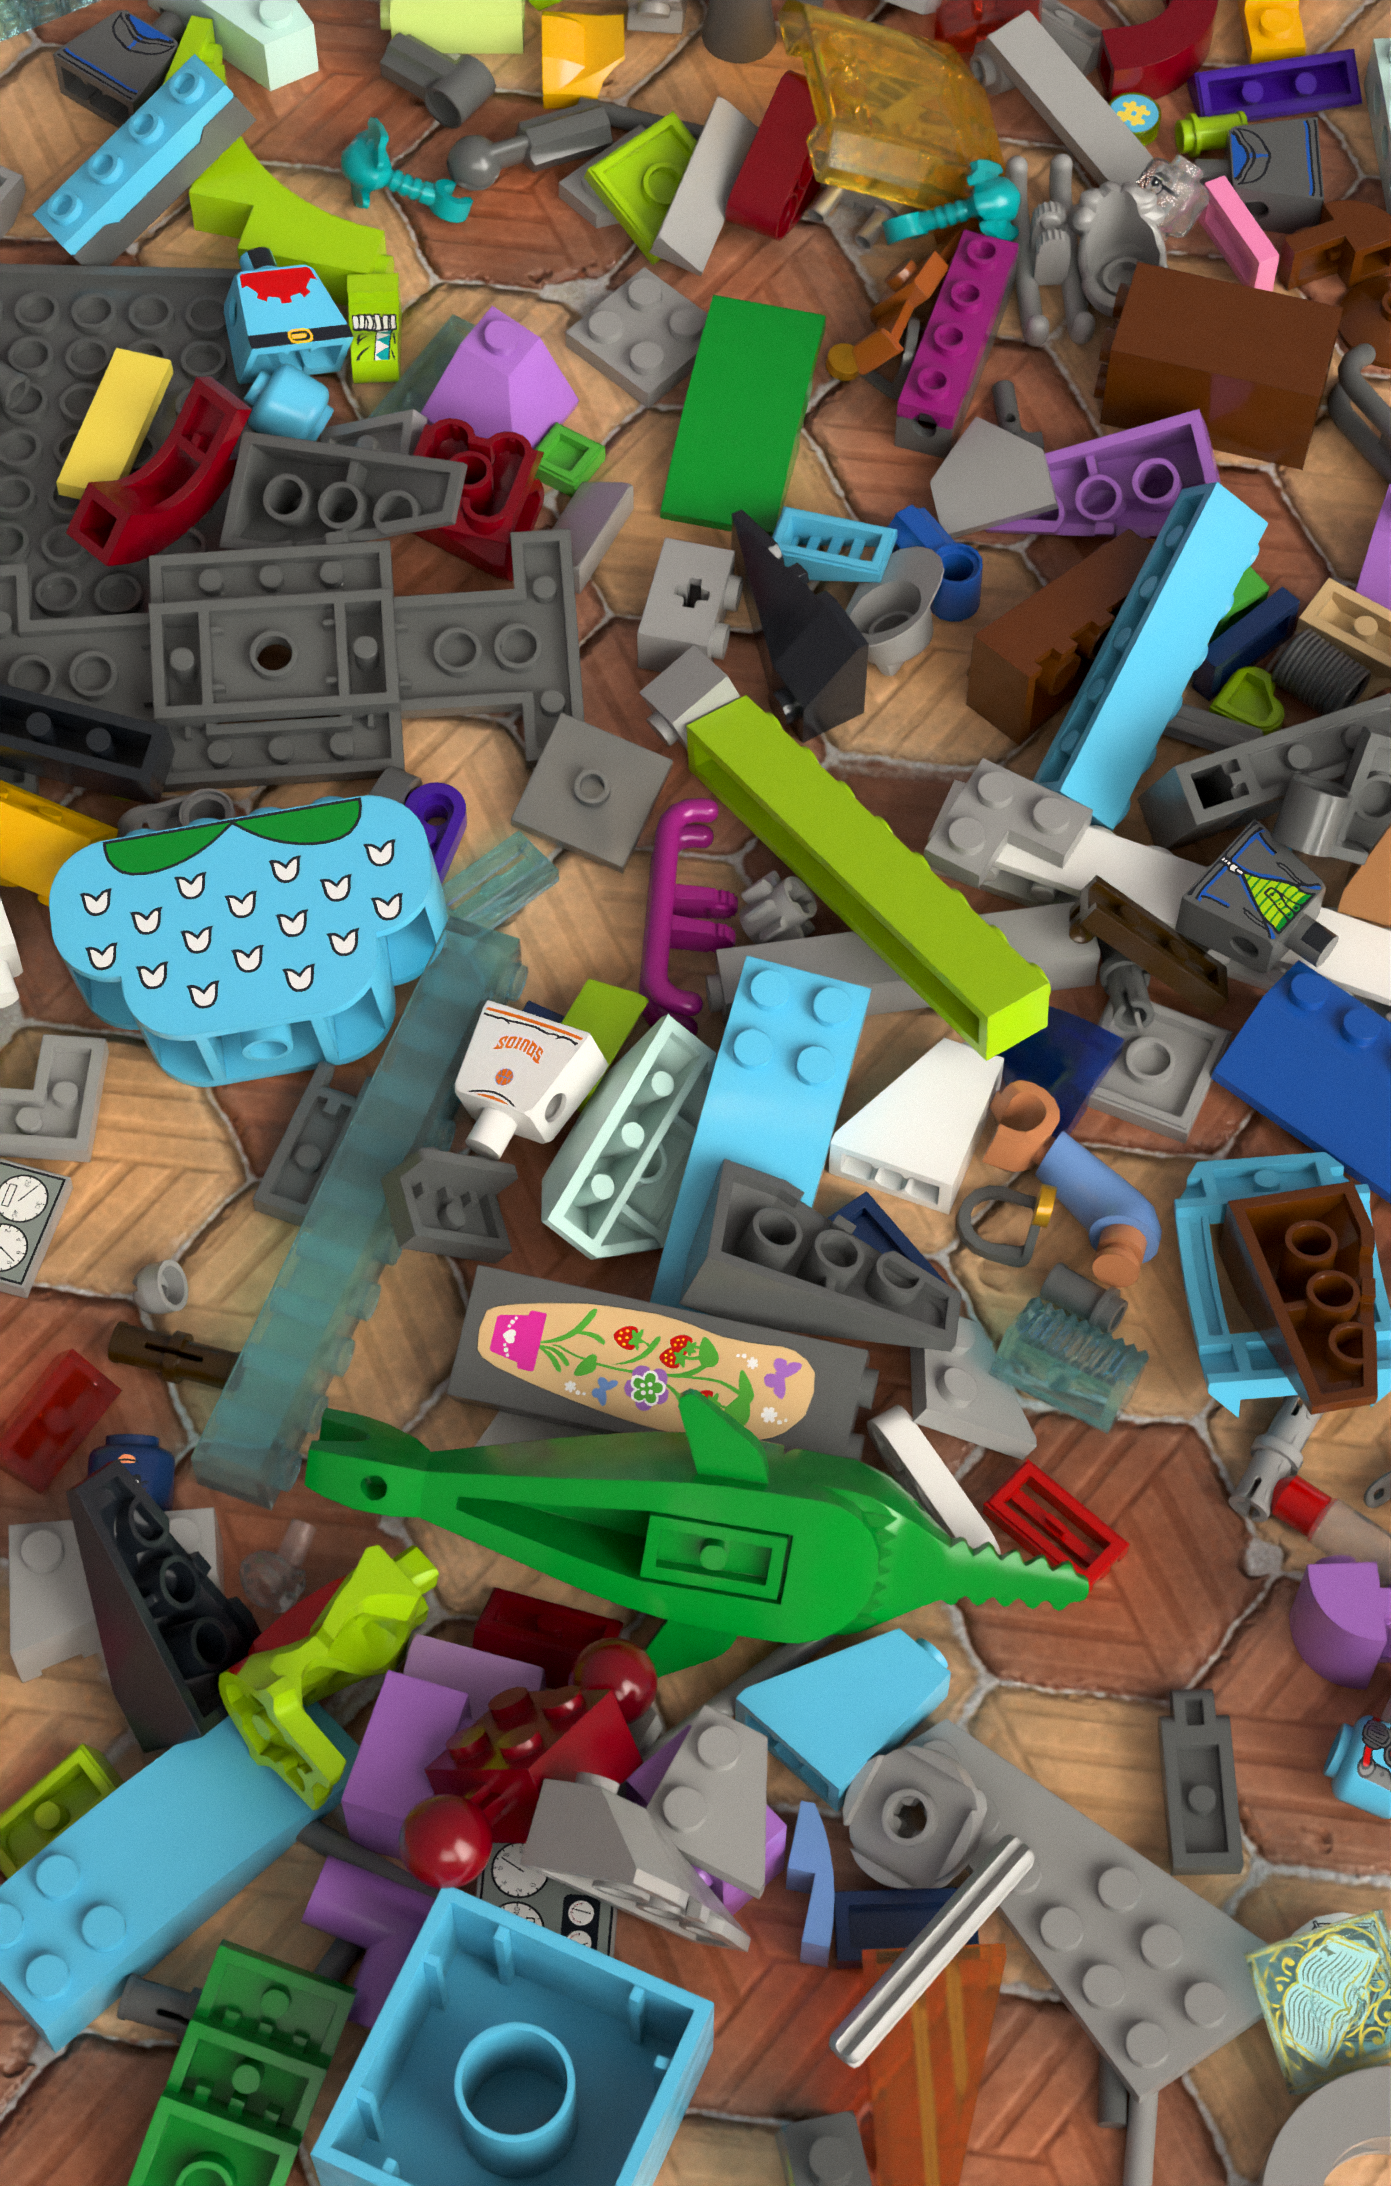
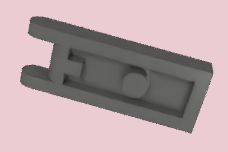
M325 1061L319 1062L252 1199L255 1211L311 1231L316 1229L379 1097L382 1086L381 1080L367 1077L357 1097L330 1088L329 1085L334 1076L335 1065Z

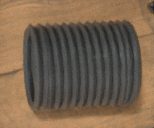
M1311 628L1303 630L1282 654L1272 672L1271 680L1280 688L1283 687L1284 691L1292 694L1294 698L1302 701L1304 705L1307 704L1308 708H1312L1314 712L1317 711L1318 715L1324 716L1355 705L1370 681L1371 670H1366L1364 665L1360 666V663L1355 662L1354 658L1351 659L1345 652H1341L1340 648L1336 649V646L1331 645L1330 641L1326 642V639L1321 638L1320 634L1317 635L1316 632H1312Z

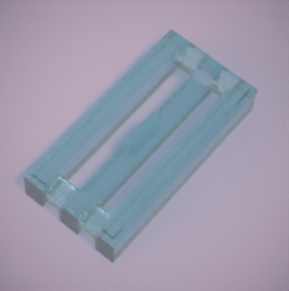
M518 830L442 885L448 917V934L452 932L456 936L458 945L463 950L467 949L559 881V869ZM523 854L526 857L501 876L496 875L481 886V890L456 909L452 910L449 907L519 855Z

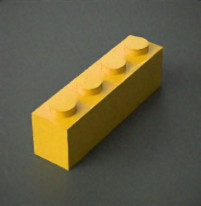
M0 780V885L5 887L20 886L37 893V900L49 907L51 886L62 865L84 847L96 842L115 839L118 829Z

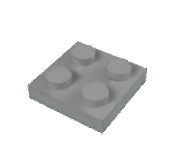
M644 267L565 332L566 347L645 407L650 408L693 371L708 314Z

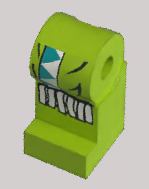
M399 273L347 275L349 327L354 336L351 343L353 383L400 382L402 304Z

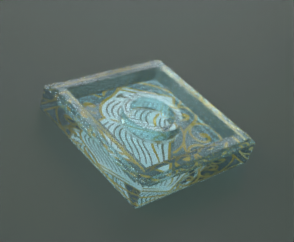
M1372 1909L1243 1953L1289 2095L1298 2096L1321 2088L1344 2075L1391 2063V1934L1382 1909Z

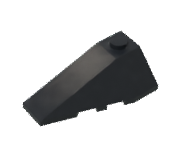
M116 1459L108 1462L67 1490L66 1495L112 1691L145 1754L201 1738L229 1716L219 1691V1675L247 1657L252 1643L262 1633L252 1613L237 1596L227 1599L207 1575L212 1567L198 1551L188 1554L170 1534L169 1517L125 1466Z

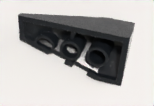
M741 509L732 513L731 550L735 551V565L738 576L743 577L742 592L769 689L768 702L773 715L782 726L790 725L800 741L804 743L864 713L869 643L838 601L827 590L816 595L810 590L807 584L809 583L808 572L799 563L789 567L784 565L782 552L777 542L744 510Z

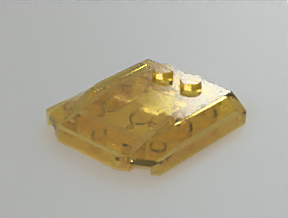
M787 0L777 15L786 54L793 57H802L817 124L806 138L817 182L924 210H933L936 206L942 205L943 207L945 203L952 202L953 204L955 200L962 199L963 201L971 196L974 186L968 185L967 175L971 172L970 162L990 160L998 163L1003 169V173L999 174V177H1005L1006 166L986 91L953 45L796 0Z

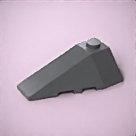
M243 431L219 547L223 550H243L365 542L455 525L468 465L457 461Z

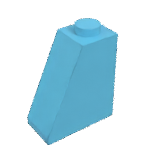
M898 1628L745 1688L736 1697L735 1720L768 1736L767 1750L837 1812L844 1805V1799L851 1781L866 1762L879 1754L887 1755L898 1749L944 1701L948 1695L951 1672L946 1669L948 1663L945 1657L934 1645L923 1638H918L914 1641Z

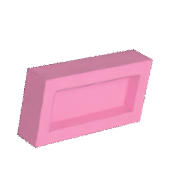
M1225 175L1205 182L1198 221L1242 285L1272 292L1279 253Z

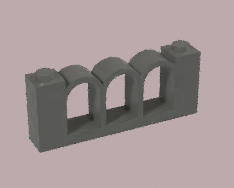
M1391 693L1174 766L1137 798L1154 845L1172 851L1213 837L1217 833L1248 825L1254 819L1259 821L1279 813L1294 774L1313 776L1342 784L1363 726L1391 732Z

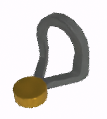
M909 318L898 342L904 350L902 351L899 368L893 382H889L875 370L866 375H861L852 353L854 346L847 343L834 345L829 350L825 361L827 371L831 376L841 381H850L860 375L887 397L894 400L898 399L914 360L919 333V318Z
M1042 1183L1038 1197L1026 1195L1004 1186L989 1185L975 1189L964 1199L957 1213L956 1230L962 1243L972 1253L987 1260L1017 1268L1026 1266L1032 1258L1040 1228H1047L1057 1187ZM988 1200H1000L1031 1208L1034 1214L1025 1244L1023 1246L990 1243L983 1240L975 1233L971 1225L973 1209L981 1202Z

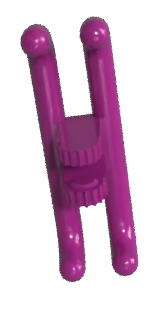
M689 798L672 804L659 819L650 862L639 994L649 999L641 1014L650 1027L662 1016L669 1014L695 1036L698 1032V1025L690 1016H696L703 1008V1001L698 993L678 989L670 982L668 978L670 948L707 953L709 951L716 953L717 949L732 948L735 946L736 938L735 930H732V927H728L727 924H715L711 921L694 918L725 920L726 918L731 919V916H735L738 913V897L735 896V893H730L729 890L724 891L723 889L716 890L709 887L676 884L678 853L687 848H707L714 840L713 830L709 826L690 824L693 822L710 823L718 817V804L708 798Z

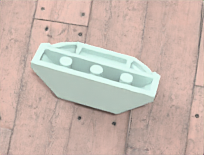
M669 1014L662 1016L601 1079L542 1178L541 1222L590 1260L658 1250L665 1246L716 1063V1052Z

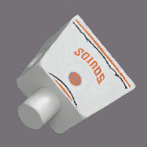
M487 1000L455 1082L456 1095L470 1116L476 1120L465 1140L466 1145L480 1156L498 1161L513 1134L541 1144L552 1141L609 1066L591 1034Z

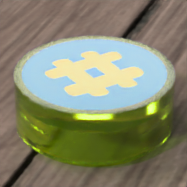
M1129 92L1120 94L1109 102V106L1143 146L1155 140L1160 129L1161 109L1154 99L1142 93Z

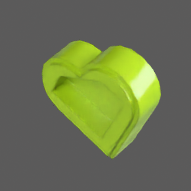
M1246 666L1233 673L1208 711L1259 728L1264 732V736L1281 730L1285 716L1284 707L1274 697L1275 682H1272L1271 674L1255 666Z

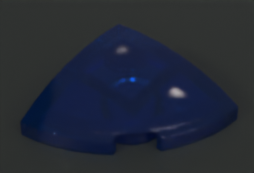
M1049 1006L1048 1026L997 1056L1005 1058L1002 1076L1006 1087L1011 1082L1024 1080L1044 1088L1055 1099L1060 1110V1121L1052 1136L1057 1139L1062 1131L1070 1135L1085 1114L1090 1096L1122 1053L1124 1039L1083 1018Z

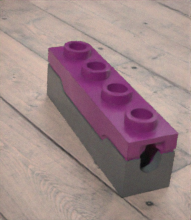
M968 230L963 231L897 402L894 446L943 459L947 457L955 446L1014 290L1018 243ZM919 416L920 421L936 424L937 427L926 429L918 424Z

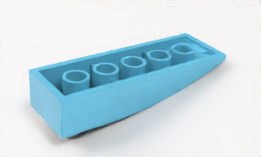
M746 956L693 1140L650 1302L709 1315L681 1305L679 1302L688 1254L719 1167L724 1159L786 1180L805 1192L800 1201L813 1209L864 1025L871 988Z
M318 1702L307 1708L303 1704L307 1715L347 1761L339 1782L333 1786L331 1795L325 1804L315 1811L271 1767L259 1766L249 1755L247 1744L229 1715L203 1737L177 1744L166 1751L67 1828L0 1886V1991L55 2053L61 2050L122 1996L126 1982L132 1973L140 1975V1978L144 1977L297 1842V1835L308 1823L315 1819L321 1821L341 1803L360 1746Z

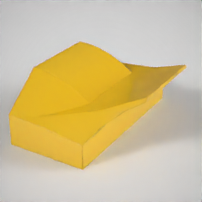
M542 11L543 109L569 108L578 105L581 96L598 100L603 81L617 65L625 60L624 14L600 16L591 13Z

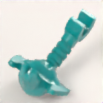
M370 117L368 129L359 132L343 150L341 155L342 173L350 181L354 205L361 209H368L370 205L369 193L386 186L391 192L395 193L397 191L399 192L398 195L403 197L406 195L409 196L408 199L413 201L417 199L419 203L428 205L430 210L443 220L454 223L464 222L468 217L473 200L470 197H453L452 194L456 186L453 180L440 179L434 184L428 181L422 182V179L417 177L414 179L412 175L407 173L404 175L403 171L398 169L396 171L393 170L389 155L386 152V145L389 140L386 129L378 118Z
M990 160L970 162L971 172L967 175V182L969 186H974L967 200H955L953 204L952 202L945 203L943 207L939 205L934 207L933 210L908 213L882 222L887 245H892L911 238V240L928 235L929 231L938 229V227L943 229L948 224L952 226L956 225L958 221L961 223L966 222L971 217L979 221V227L985 235L1012 241L1019 235V228L1013 226L1011 220L1015 219L1018 214L1021 193L1008 178L1004 176L999 177V174L1003 173L1000 164Z

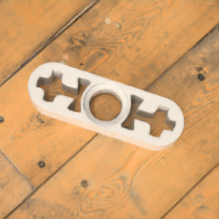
M895 1405L867 1422V1429L870 1438L884 1463L898 1483L916 1499L951 1538L964 1537L968 1541V1545L973 1549L981 1546L983 1543L990 1542L996 1552L1002 1555L991 1530L916 1423H913V1418L902 1406Z

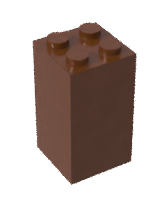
M1137 262L1131 284L1120 283L1112 317L1119 318L1120 320H1115L1113 327L1107 326L1100 349L1099 361L1108 363V365L1101 364L1094 390V398L1103 400L1100 424L1128 430L1200 409L1208 429L1213 450L1303 470L1328 379L1343 308Z

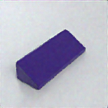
M1354 49L1194 73L1187 80L1188 92L1198 117L1243 111L1247 121L1254 122L1357 106L1363 103Z

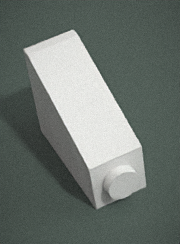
M943 1038L834 1133L830 1143L828 1173L949 1215L991 1113L989 1106L997 1091L1000 1090L1005 1058L996 1055L986 1061L967 1042L958 1043Z

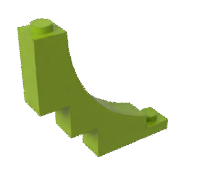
M191 15L164 83L195 54L227 86L225 66L222 65L223 49L221 44H216L213 20ZM242 136L191 185L189 198L195 230L240 239L237 246L239 260L244 253L253 248L266 247L271 250L277 267L302 264L312 267L335 304L348 306L347 275L394 272V257L387 255L384 230L356 224L306 202L284 187L261 165L249 150Z

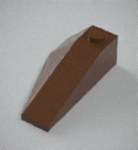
M1353 1181L1228 1201L1218 1250L1240 1305L1311 1415L1376 1404L1378 1397L1377 1332L1374 1330L1376 1281L1373 1278L1375 1233Z

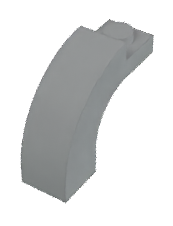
M1391 2065L1362 2069L1344 2075L1326 2084L1309 2096L1294 2111L1278 2134L1260 2171L1256 2186H1324L1327 2176L1337 2167L1351 2159L1373 2154L1391 2155Z

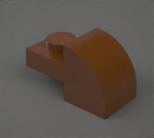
M1335 200L1323 203L1319 225L1300 228L1291 235L1284 237L1277 270L1278 278L1288 291L1337 273L1347 289L1363 281L1391 274V215L1375 205L1357 200Z

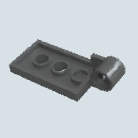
M1363 726L1342 784L1313 776L1294 774L1271 834L1272 838L1289 848L1309 855L1333 857L1365 865L1368 852L1391 822V732Z

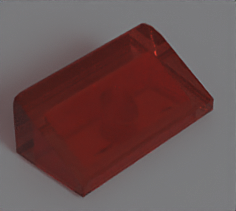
M73 1348L60 1352L0 1426V1470L35 1492L43 1493L122 1390Z

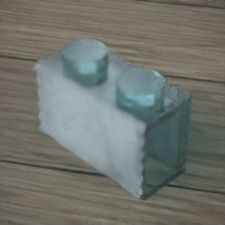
M1038 1296L1030 1299L1007 1327L990 1367L989 1375L1108 1434L1130 1403L1150 1357L1146 1349L1137 1351L1134 1343L1126 1346L1123 1338L1114 1340L1111 1332L1102 1334L1099 1326L1090 1328L1087 1320L1078 1322L1075 1314L1066 1316L1063 1308L1054 1310L1051 1302L1042 1304Z

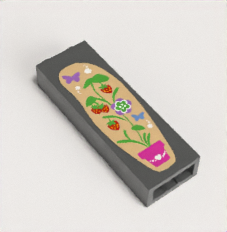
M477 1265L447 1395L455 1402L599 1434L651 1431L685 1432L678 1404L680 1393L691 1388L698 1390L750 1430L759 1440L785 1445L784 1454L793 1449H806L854 1458L860 1461L865 1435L854 1433L859 1407L872 1408L879 1370L868 1368L870 1355L866 1349Z

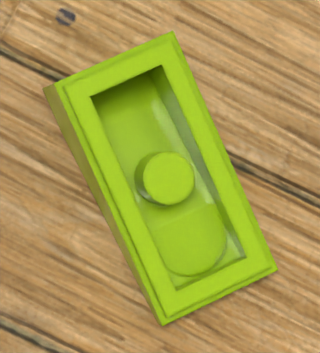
M83 1743L80 1744L0 1814V1869L7 1879L67 1828L125 1783L98 1749Z

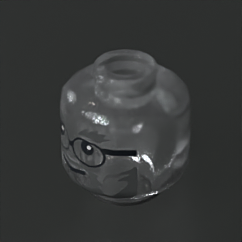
M1178 153L1172 162L1162 157L1152 158L1135 182L1141 188L1153 191L1157 196V205L1162 207L1165 212L1163 222L1157 226L1164 243L1169 236L1174 238L1185 237L1210 201L1208 189L1199 182L1205 171Z

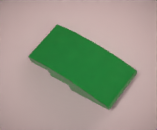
M713 295L677 432L660 510L661 519L731 532L732 513L742 509L772 537L783 510L799 452L800 432L812 392L813 373L825 333L826 315Z
M223 1939L218 1947L195 2012L188 2024L165 2089L158 2101L127 2186H285L358 1989Z

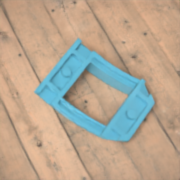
M1326 1152L1197 1162L1187 1177L1186 1189L1180 1199H1174V1217L1184 1289L1207 1391L1238 1418L1240 1400L1298 1394L1258 1332L1229 1333L1217 1278L1209 1224L1224 1223L1227 1203L1231 1200L1350 1182L1343 1176L1344 1166ZM1368 1184L1355 1185L1372 1224ZM1375 1243L1373 1278L1376 1281L1374 1330L1377 1332V1403L1391 1391V1309Z

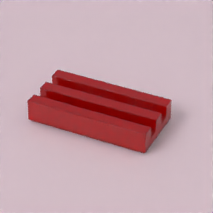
M1029 1459L983 1504L982 1513L1034 1557L1043 1554L1051 1567L1069 1560L1077 1573L1083 1574L1088 1578L1089 1593L1093 1590L1094 1584L1099 1579L1102 1580L1110 1572L1111 1566L1116 1561L1119 1562L1128 1553L1130 1544ZM1024 1484L1028 1485L1103 1548L1104 1551L1097 1555L1072 1534L1062 1522L1051 1513H1047L1022 1492L1020 1488ZM1008 1501L1087 1569L1084 1571L1005 1503Z

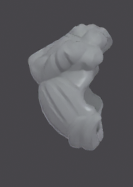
M1107 181L1099 188H1090L1087 191H1083L1080 195L1079 204L1073 205L1067 211V224L1080 237L1078 267L1082 278L1081 288L1092 306L1102 314L1112 317L1120 283L1131 284L1137 262L1168 268L1165 243L1157 227L1163 222L1165 212L1162 207L1157 205V196L1153 191L1141 188L1137 183L1130 181L1124 182L1122 186L1115 181Z

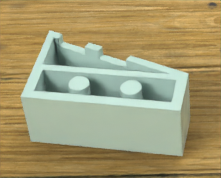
M147 0L148 6L159 14L164 11L176 14L186 27L191 15L212 19L216 44L222 45L223 58L269 91L319 71L314 24L297 0Z

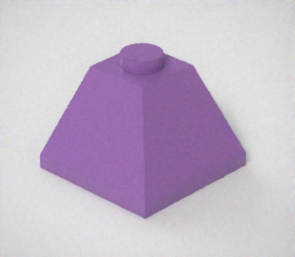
M492 306L459 345L421 414L428 418L427 425H433L437 421L447 418L460 419L467 422L473 428L476 436L487 439L496 433L504 431L516 432L523 435L530 442L532 449L535 450L556 422L562 425L577 407L579 399L541 338Z

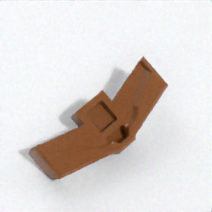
M971 217L966 222L961 223L958 221L956 225L951 226L948 224L946 228L940 229L938 227V229L933 230L937 247L916 263L911 258L904 260L886 277L885 282L888 287L869 314L876 330L858 341L852 349L861 375L870 373L904 350L898 342L915 307L929 299L948 271V263L954 257L963 231L968 230L979 234L982 233L979 221L976 218Z

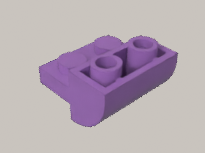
M1334 1555L1322 1558L1315 1564H1307L1289 1613L1290 1628L1295 1646L1309 1667L1326 1680L1347 1688L1367 1689L1377 1663H1391V1584L1387 1588H1380L1377 1562H1356V1559L1351 1556Z

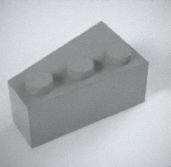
M214 1507L165 1511L164 1513L169 1517L170 1534L188 1554L198 1551L212 1567L207 1576L225 1596L223 1538ZM73 1520L8 1525L10 1655L21 1681L24 1683L42 1676L41 1670L80 1654L83 1655V1658L103 1651Z

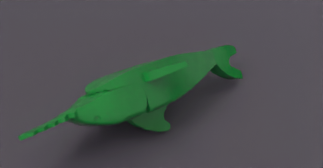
M691 1388L680 1393L678 1404L685 1432L651 1431L586 1435L431 1452L418 1439L390 1424L364 1415L326 1407L321 1420L319 1441L312 1440L308 1451L304 1485L327 1499L355 1510L390 1517H419L583 1591L621 1606L664 1619L643 1649L655 1666L657 1678L721 1656L732 1646L738 1636L798 1644L817 1641L829 1635L859 1633L939 1600L953 1605L960 1598L967 1596L973 1604L978 1606L989 1598L995 1597L1003 1607H1008L1019 1598L1031 1609L1036 1608L1041 1602L1048 1601L1054 1609L1060 1611L1072 1602L1085 1600L1089 1593L1088 1578L1083 1574L1077 1573L1069 1560L1051 1567L1043 1554L1024 1561L1019 1550L1013 1549L1000 1555L990 1542L983 1543L981 1546L973 1549L968 1545V1541L964 1537L951 1538L916 1499L891 1475L854 1458L806 1449H793L784 1454L785 1445L759 1440L750 1430L698 1390Z

